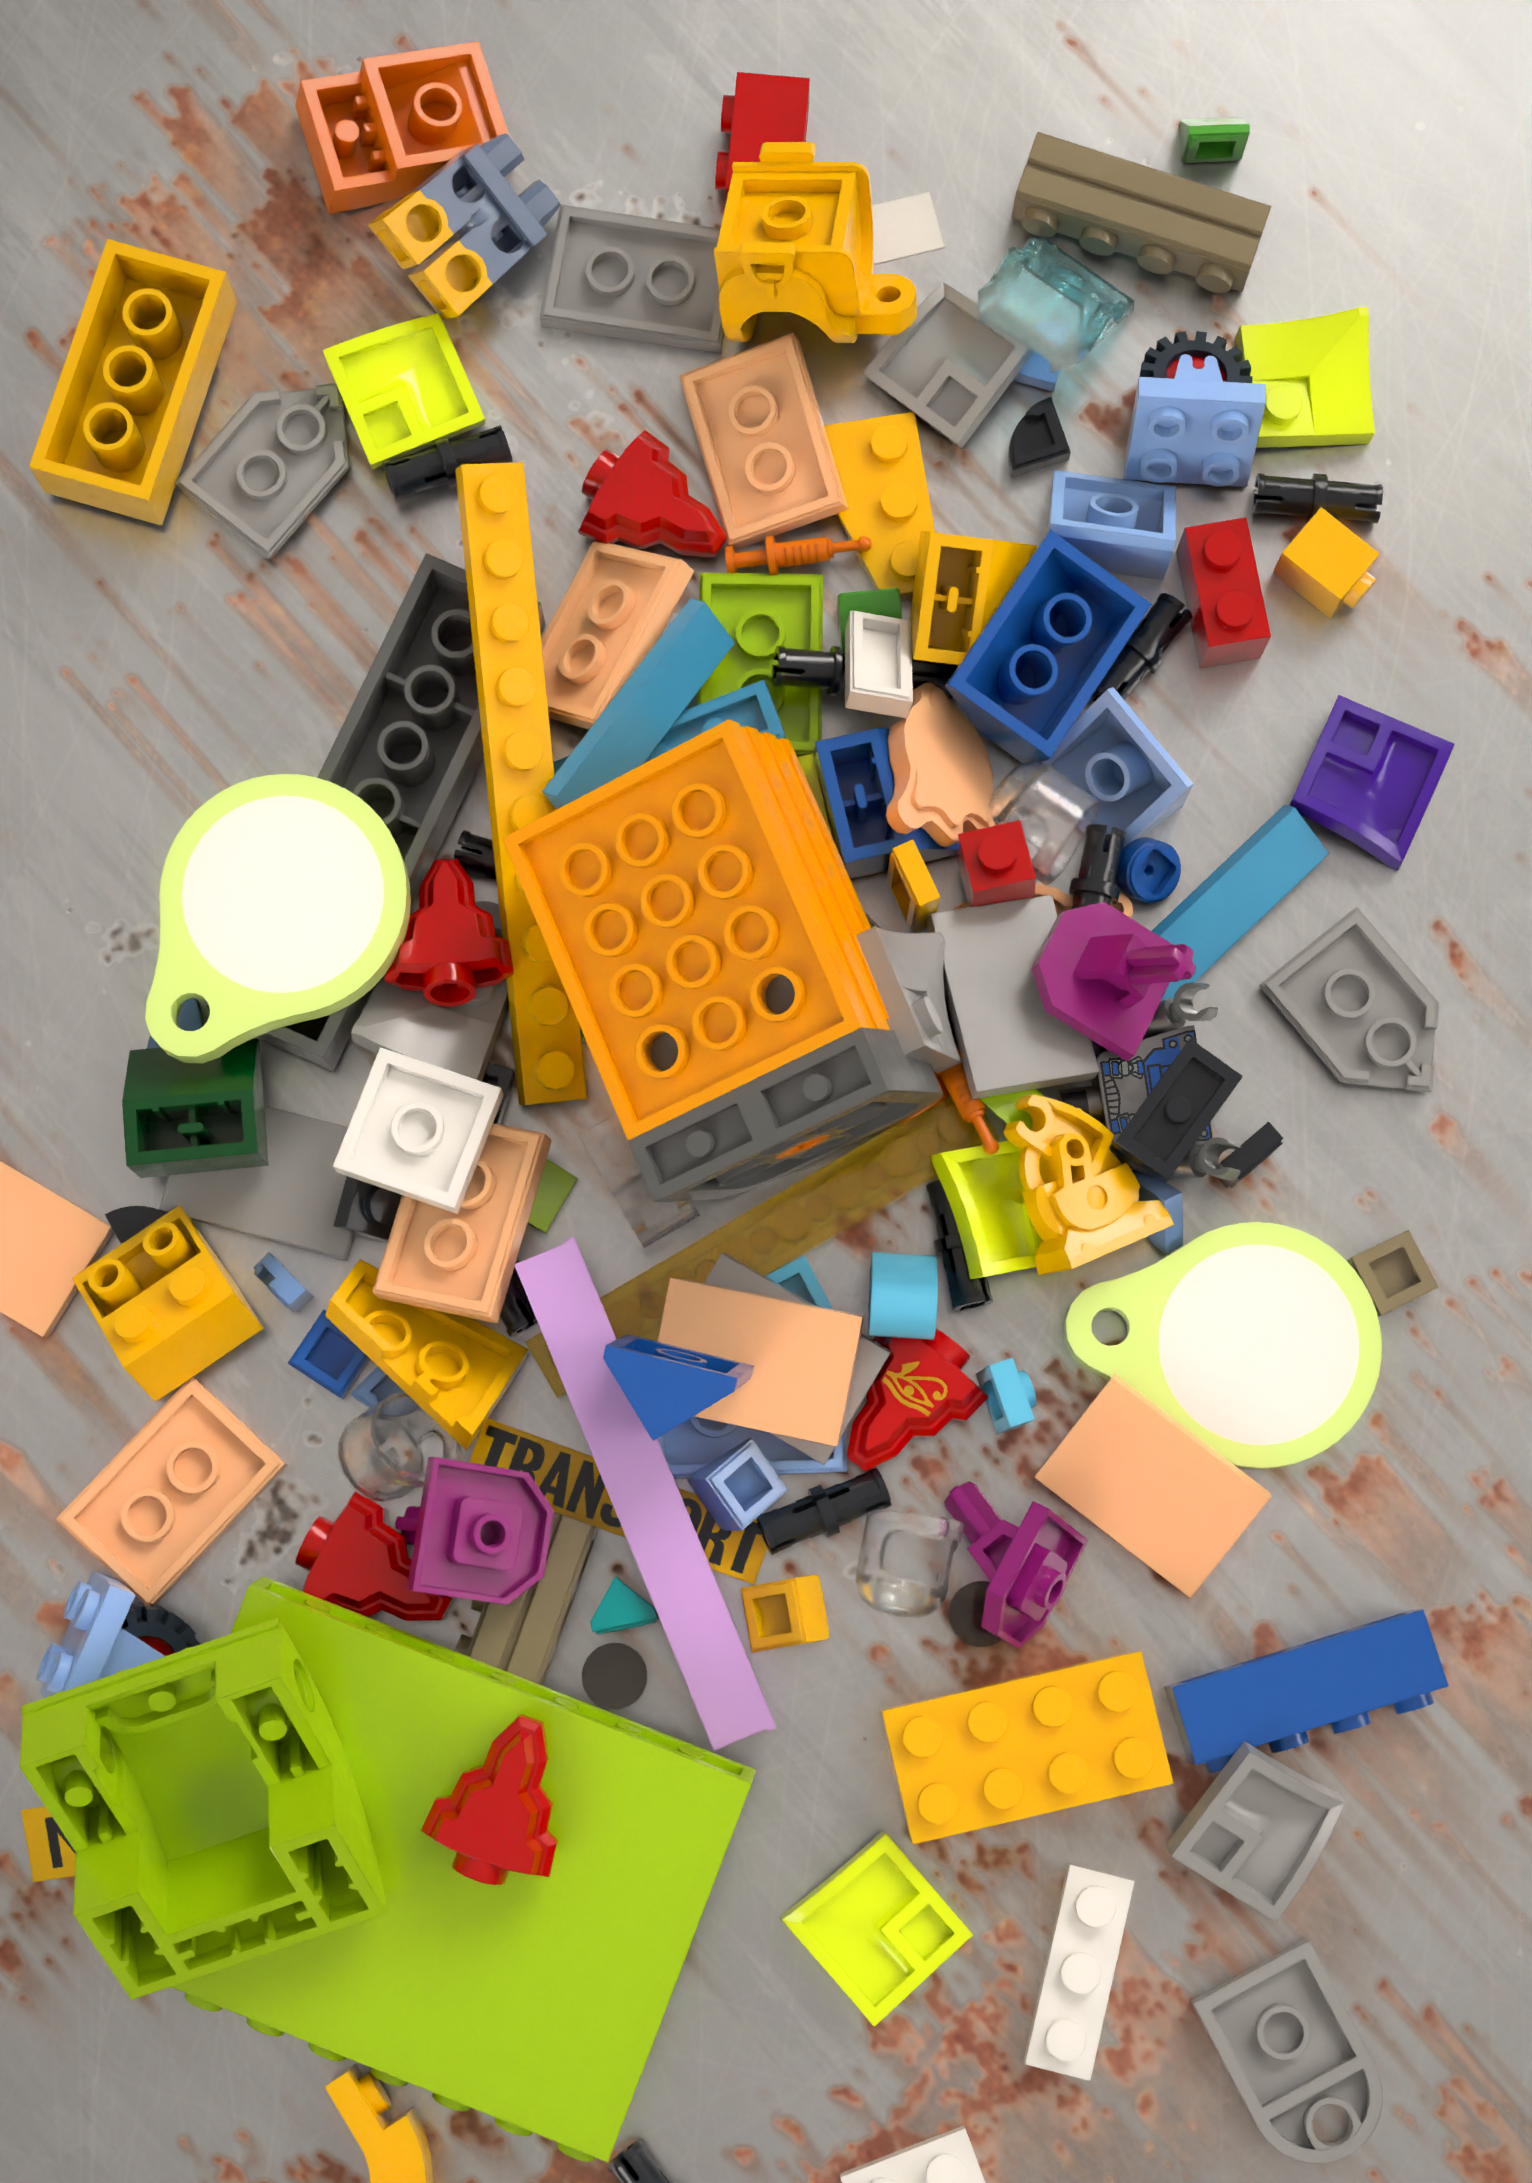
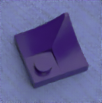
M1338 695L1289 806L1295 807L1300 815L1345 837L1378 858L1388 867L1398 871L1455 744Z

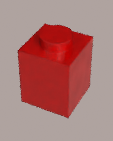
M1021 820L958 834L957 863L969 907L1035 897L1036 876Z

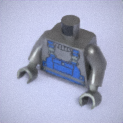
M1185 983L1178 988L1174 998H1168L1160 1002L1134 1057L1125 1061L1101 1046L1100 1054L1095 1055L1099 1073L1091 1080L1092 1086L1058 1090V1101L1075 1108H1080L1114 1134L1109 1150L1112 1153H1116L1122 1164L1127 1163L1131 1169L1152 1178L1156 1177L1112 1145L1188 1040L1192 1039L1197 1043L1195 1026H1184L1186 1020L1209 1021L1216 1017L1218 1007H1208L1199 1012H1196L1193 1007L1194 995L1200 990L1209 988L1210 985L1207 983ZM1209 1123L1168 1181L1203 1178L1206 1174L1229 1181L1237 1179L1240 1175V1170L1231 1167L1220 1168L1219 1157L1225 1150H1237L1241 1147L1239 1144L1225 1138H1213L1211 1124Z

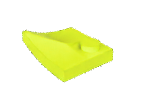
M1357 307L1330 315L1288 322L1240 325L1235 341L1236 346L1243 352L1241 362L1249 361L1251 365L1250 376H1253L1252 383L1265 384L1266 405L1256 448L1361 445L1370 443L1375 434L1369 371L1368 307Z
M439 313L385 327L323 350L324 357L372 470L382 466L384 461L405 457L434 445L436 440L445 437L449 439L485 424L482 410Z
M1009 1140L998 1142L999 1150L992 1155L987 1154L983 1150V1145L931 1155L932 1165L946 1193L957 1224L970 1279L1036 1267L1035 1254L1042 1238L1038 1235L1029 1218L1022 1191L1025 1189L1019 1175V1158L1022 1150Z
M883 1831L828 1879L779 1917L874 2027L973 1936L969 1929Z

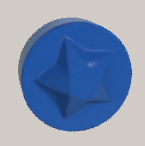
M1149 837L1135 839L1127 844L1121 852L1116 876L1118 886L1124 894L1145 903L1160 902L1174 891L1179 882L1181 874L1180 858L1176 850L1168 843Z

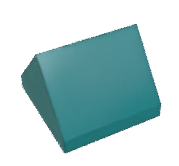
M615 1576L590 1624L592 1632L600 1635L654 1624L659 1619V1616L654 1606Z

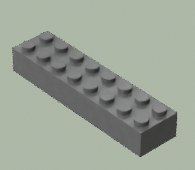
M428 553L425 554L317 777L343 787L358 796L375 811L387 826L400 850L407 869L411 895L410 910L419 893L420 885L432 866L484 756L465 569ZM537 601L540 633L542 635L546 624L541 602ZM372 989L351 1005L333 1014L278 1028L259 1035L257 1038L334 1071L351 1036L353 1026L361 1015Z

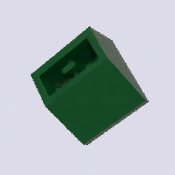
M253 1038L236 1046L220 1058L203 1064L184 1063L169 1056L161 1047L130 1050L122 1108L126 1166L138 1177L149 1178L269 1166L260 1040L258 1038Z

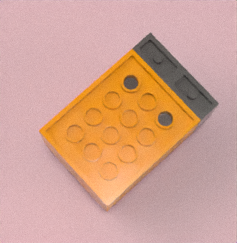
M728 719L502 838L653 1202L715 1200L755 1189L894 1125L929 1107L943 1096L932 1066L927 1062L905 1056L895 1031L890 1030L886 1020L889 1019V1016L856 935L870 929L871 926L794 748L788 739H778L773 734L767 732L760 733L756 728L750 726L742 727L738 722Z

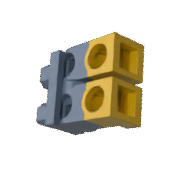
M506 133L496 136L481 145L475 144L461 150L448 163L434 172L392 208L387 209L368 224L402 269L419 265L408 277L433 309L439 313L442 320L462 314L520 260L531 247L548 235L542 227L549 222L561 206L549 187L541 180L533 182L519 195L516 194L504 177L524 161V157L520 149ZM456 232L458 233V235L453 240H451L432 258L425 260L444 242H446L451 236H453Z

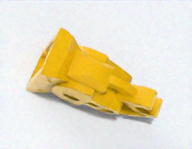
M1033 1094L1018 1099L1015 1108L1030 1114L1033 1122L1032 1129L1030 1131L1024 1122L1018 1120L1007 1123L1003 1133L1012 1144L1022 1150L1019 1158V1175L1025 1189L1022 1191L1029 1218L1038 1235L1042 1238L1035 1254L1038 1275L1074 1269L1174 1225L1170 1214L1160 1200L1138 1201L1140 1184L1127 1163L1121 1164L1109 1150L1114 1134L1103 1124L1080 1108H1075L1058 1100Z

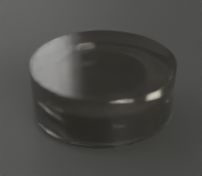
M976 1581L961 1587L952 1597L948 1608V1620L954 1634L964 1643L975 1647H988L1002 1641L981 1627L986 1590L990 1584L987 1581Z
M609 1643L596 1648L587 1657L582 1669V1684L586 1694L594 1703L606 1709H622L632 1705L642 1696L647 1686L648 1670L646 1663L638 1651L626 1644Z

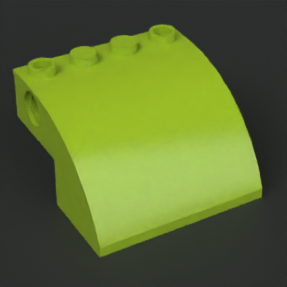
M279 1618L249 1626L235 1633L194 1647L185 1648L180 1652L130 1669L121 1670L116 1674L55 1693L52 1696L21 1707L23 1717L19 1768L76 1852L73 1915L131 2000L387 1914L386 1898L371 1832L344 1749L322 1697Z

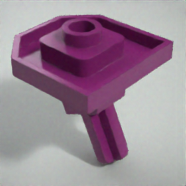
M1102 902L1062 912L1056 918L1031 969L1047 1013L1125 1061H1128L1135 1056L1169 983L1190 979L1194 975L1196 967L1192 962L1194 952L1190 947L1185 944H1171L1109 904Z
M428 1457L421 1505L408 1506L404 1517L398 1516L395 1521V1528L401 1530V1534L405 1536L406 1543L414 1545L407 1590L508 1605L542 1579L545 1573L554 1509L530 1474L523 1471L439 1457Z
M968 1481L961 1486L957 1485L949 1492L950 1495L946 1498L944 1504L947 1511L972 1543L967 1550L991 1581L986 1590L981 1627L1000 1640L1019 1649L1044 1627L1054 1606L1060 1600L1066 1583L1088 1539L1052 1510L1034 1501L1031 1503L1019 1527L1004 1519L1002 1520L975 1483Z

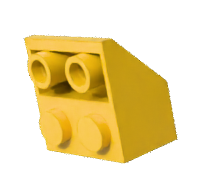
M921 531L909 621H911L912 659L959 665L1038 545Z
M180 1205L72 1277L123 1368L155 1402L264 1329L231 1275Z

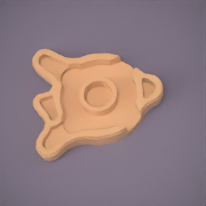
M927 682L913 689V703L908 719L902 718L893 724L889 731V760L894 775L895 787L893 798L887 806L886 817L889 825L897 833L908 834L921 827L940 846L949 847L958 842V834L1002 824L993 803V773L985 745L974 726L953 705L941 688Z

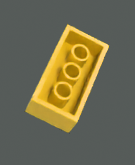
M107 239L29 465L30 470L45 493L162 526L176 486L175 482L178 480L238 302L225 271Z
M1142 1651L1126 1652L880 1710L908 1836L912 1844L1174 1784Z

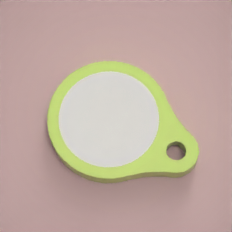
M275 774L237 783L209 799L194 812L175 837L167 854L160 880V944L154 979L146 1000L145 1021L151 1037L169 1056L184 1063L203 1064L220 1058L236 1046L269 1031L333 1014L363 997L380 981L394 962L400 945L403 944L410 918L411 895L408 873L400 850L387 826L369 805L347 789L320 778L300 774ZM191 998H200L207 1001L210 1015L206 1024L195 1031L180 1029L178 1015L182 1009L183 1002Z
M1249 1222L1220 1227L1193 1239L1182 1248L1149 1267L1118 1279L1097 1283L1083 1290L1067 1308L1062 1324L1064 1344L1071 1357L1083 1368L1107 1381L1115 1373L1237 1468L1247 1470H1265L1289 1466L1309 1459L1338 1442L1350 1431L1368 1406L1377 1384L1382 1360V1338L1377 1311L1366 1286L1356 1271L1339 1253L1318 1238L1301 1230L1274 1223ZM1112 1310L1124 1318L1127 1324V1334L1122 1343L1108 1346L1100 1343L1092 1333L1091 1324L1096 1314Z

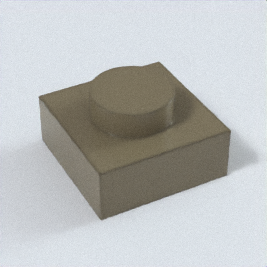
M1409 1230L1347 1260L1366 1286L1378 1317L1438 1288Z

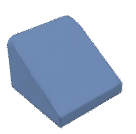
M752 1438L746 1439L707 1464L687 1480L717 1525L725 1531H742L788 1491Z

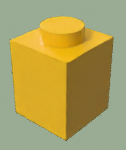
M1321 507L1281 553L1273 574L1328 618H1331L1343 603L1352 609L1355 608L1371 589L1377 579L1370 575L1369 572L1380 553Z

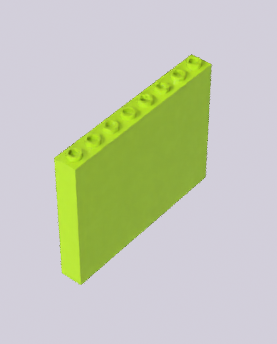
M260 1577L248 1586L230 1634L252 1625H258L279 1618L302 1658L332 1719L360 1795L380 1869L387 1914L177 1984L171 1988L184 1992L185 1999L200 2009L218 2012L224 2008L246 2017V2023L260 2033L269 2036H282L286 2033L309 2043L308 2048L322 2058L332 2061H344L348 2058L371 2067L370 2073L378 2080L387 2084L406 2086L408 2083L431 2091L433 2092V2099L449 2109L468 2111L470 2108L495 2117V2123L509 2133L525 2137L535 2133L558 2142V2149L569 2157L585 2162H591L598 2158L608 2163L752 1785L756 1769L270 1578ZM520 1714L544 1722L549 1760L541 1786L553 1803L548 1830L558 1840L550 1877L509 1871L504 1884H485L465 1877L454 1870L452 1863L456 1851L433 1840L423 1833L421 1829L435 1799L451 1795L464 1771L484 1765L493 1740Z

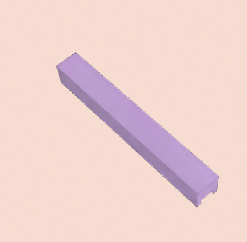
M573 1236L566 1239L565 1244L516 1263L514 1266L709 1741L715 1751L764 1729L767 1732L776 1728V1725L658 1438L654 1441L651 1439L603 1359L606 1345L617 1339L577 1241Z

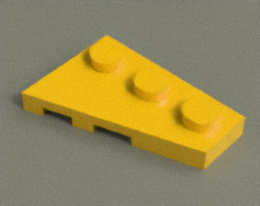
M908 412L824 425L849 510L836 514L848 535V541L858 540L862 536L868 537L871 540V548L868 551L861 552V550H857L854 552L875 590L898 588L900 589L901 601L911 600L921 531L935 532L915 413Z
M359 1259L330 1299L325 1316L467 1451L519 1372L529 1349L469 1317L378 1298L372 1291L379 1269Z

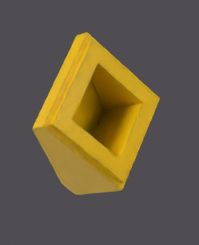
M819 1576L796 1577L741 1588L751 1653L822 1641L829 1638V1627Z

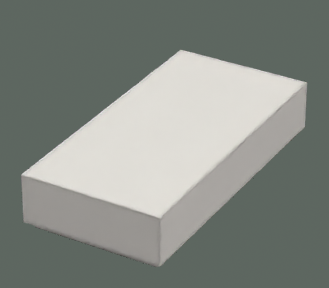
M850 611L845 626V708L908 719L913 703L911 621Z

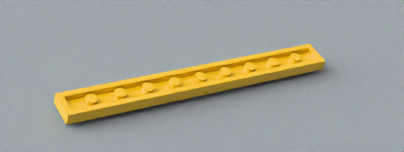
M524 462L462 464L455 469L501 932L502 938L509 940L514 975L506 978L518 1102L519 1105H532L587 1099L580 1025L502 840L503 837L557 810L542 792L555 774Z

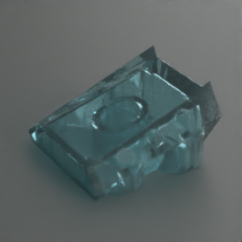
M1032 237L1028 239L1023 249L1018 247L1009 248L990 281L978 291L980 323L989 319L1043 356L1050 361V373L1078 364L1134 311L1135 301L1045 237L1040 239Z

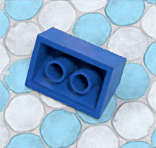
M1050 530L1046 533L945 687L981 734L1028 768L1033 767L1053 756L1152 604Z

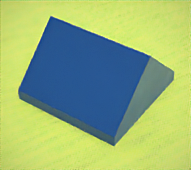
M626 1334L607 1344L603 1356L605 1363L653 1441L736 1391L751 1379L754 1365Z

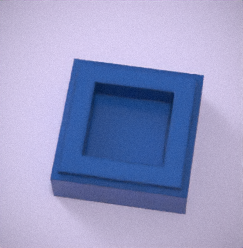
M323 1309L288 1361V1364L344 1400L371 1359L325 1316L326 1311Z

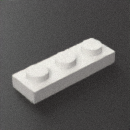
M1068 1863L1023 2059L1026 2065L1088 2081L1091 2080L1134 1880Z

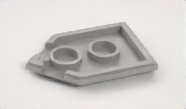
M336 383L316 385V389L280 392L279 389L254 391L175 482L176 487L188 499L262 557L271 560L349 469L344 404Z
M1358 907L1354 908L1259 985L1341 1083L1432 1092L1434 1040L1438 1024L1439 1002Z

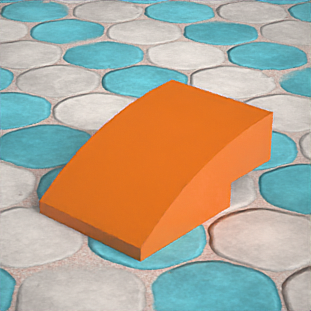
M479 41L365 58L362 60L359 72L302 80L295 104L328 214L364 208L403 198L448 163L461 150L475 144L481 145L501 134H508Z

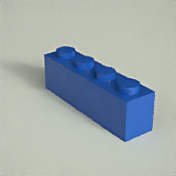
M1417 1609L1405 1611L1164 1686L1188 1763L1199 1765L1206 1762L1208 1772L1213 1773L1221 1771L1243 1741L1253 1747L1268 1743L1271 1753L1282 1752L1309 1743L1307 1730L1331 1723L1334 1734L1372 1723L1369 1711L1393 1704L1396 1714H1402L1432 1705L1434 1700L1431 1692L1448 1687L1449 1685L1424 1610Z

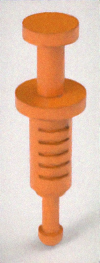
M772 535L766 536V549L735 553L733 545L725 546V560L728 573H738V568L768 565L770 575H778L779 568L828 562L830 558H834V553L857 550L866 552L871 548V540L868 537L862 536L858 540L833 543L832 539H828L825 536L776 543L775 537Z
M959 1063L941 1073L934 1071L935 1076H941L963 1121L974 1124L984 1144L982 1146L983 1150L987 1154H995L999 1150V1143L993 1139L983 1120L986 1111L984 1103L979 1098H971L963 1063Z

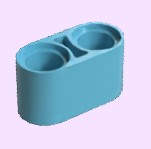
M872 1252L869 1282L868 1336L934 1340L938 1301L937 1257L933 1255Z

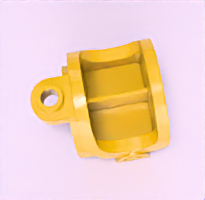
M765 142L761 145L759 154L761 162H733V173L717 247L714 248L719 285V311L724 333L729 341H749L755 329L757 314L761 312H791L802 316L816 324L835 343H855L858 334L897 335L913 324L918 314L916 288L913 282L898 274H873V207L870 175L866 167L856 162H814L816 146L812 142Z

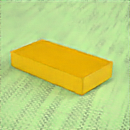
M910 840L892 848L886 882L909 930L917 933L928 928L926 921L931 913L937 912L940 895L914 840Z

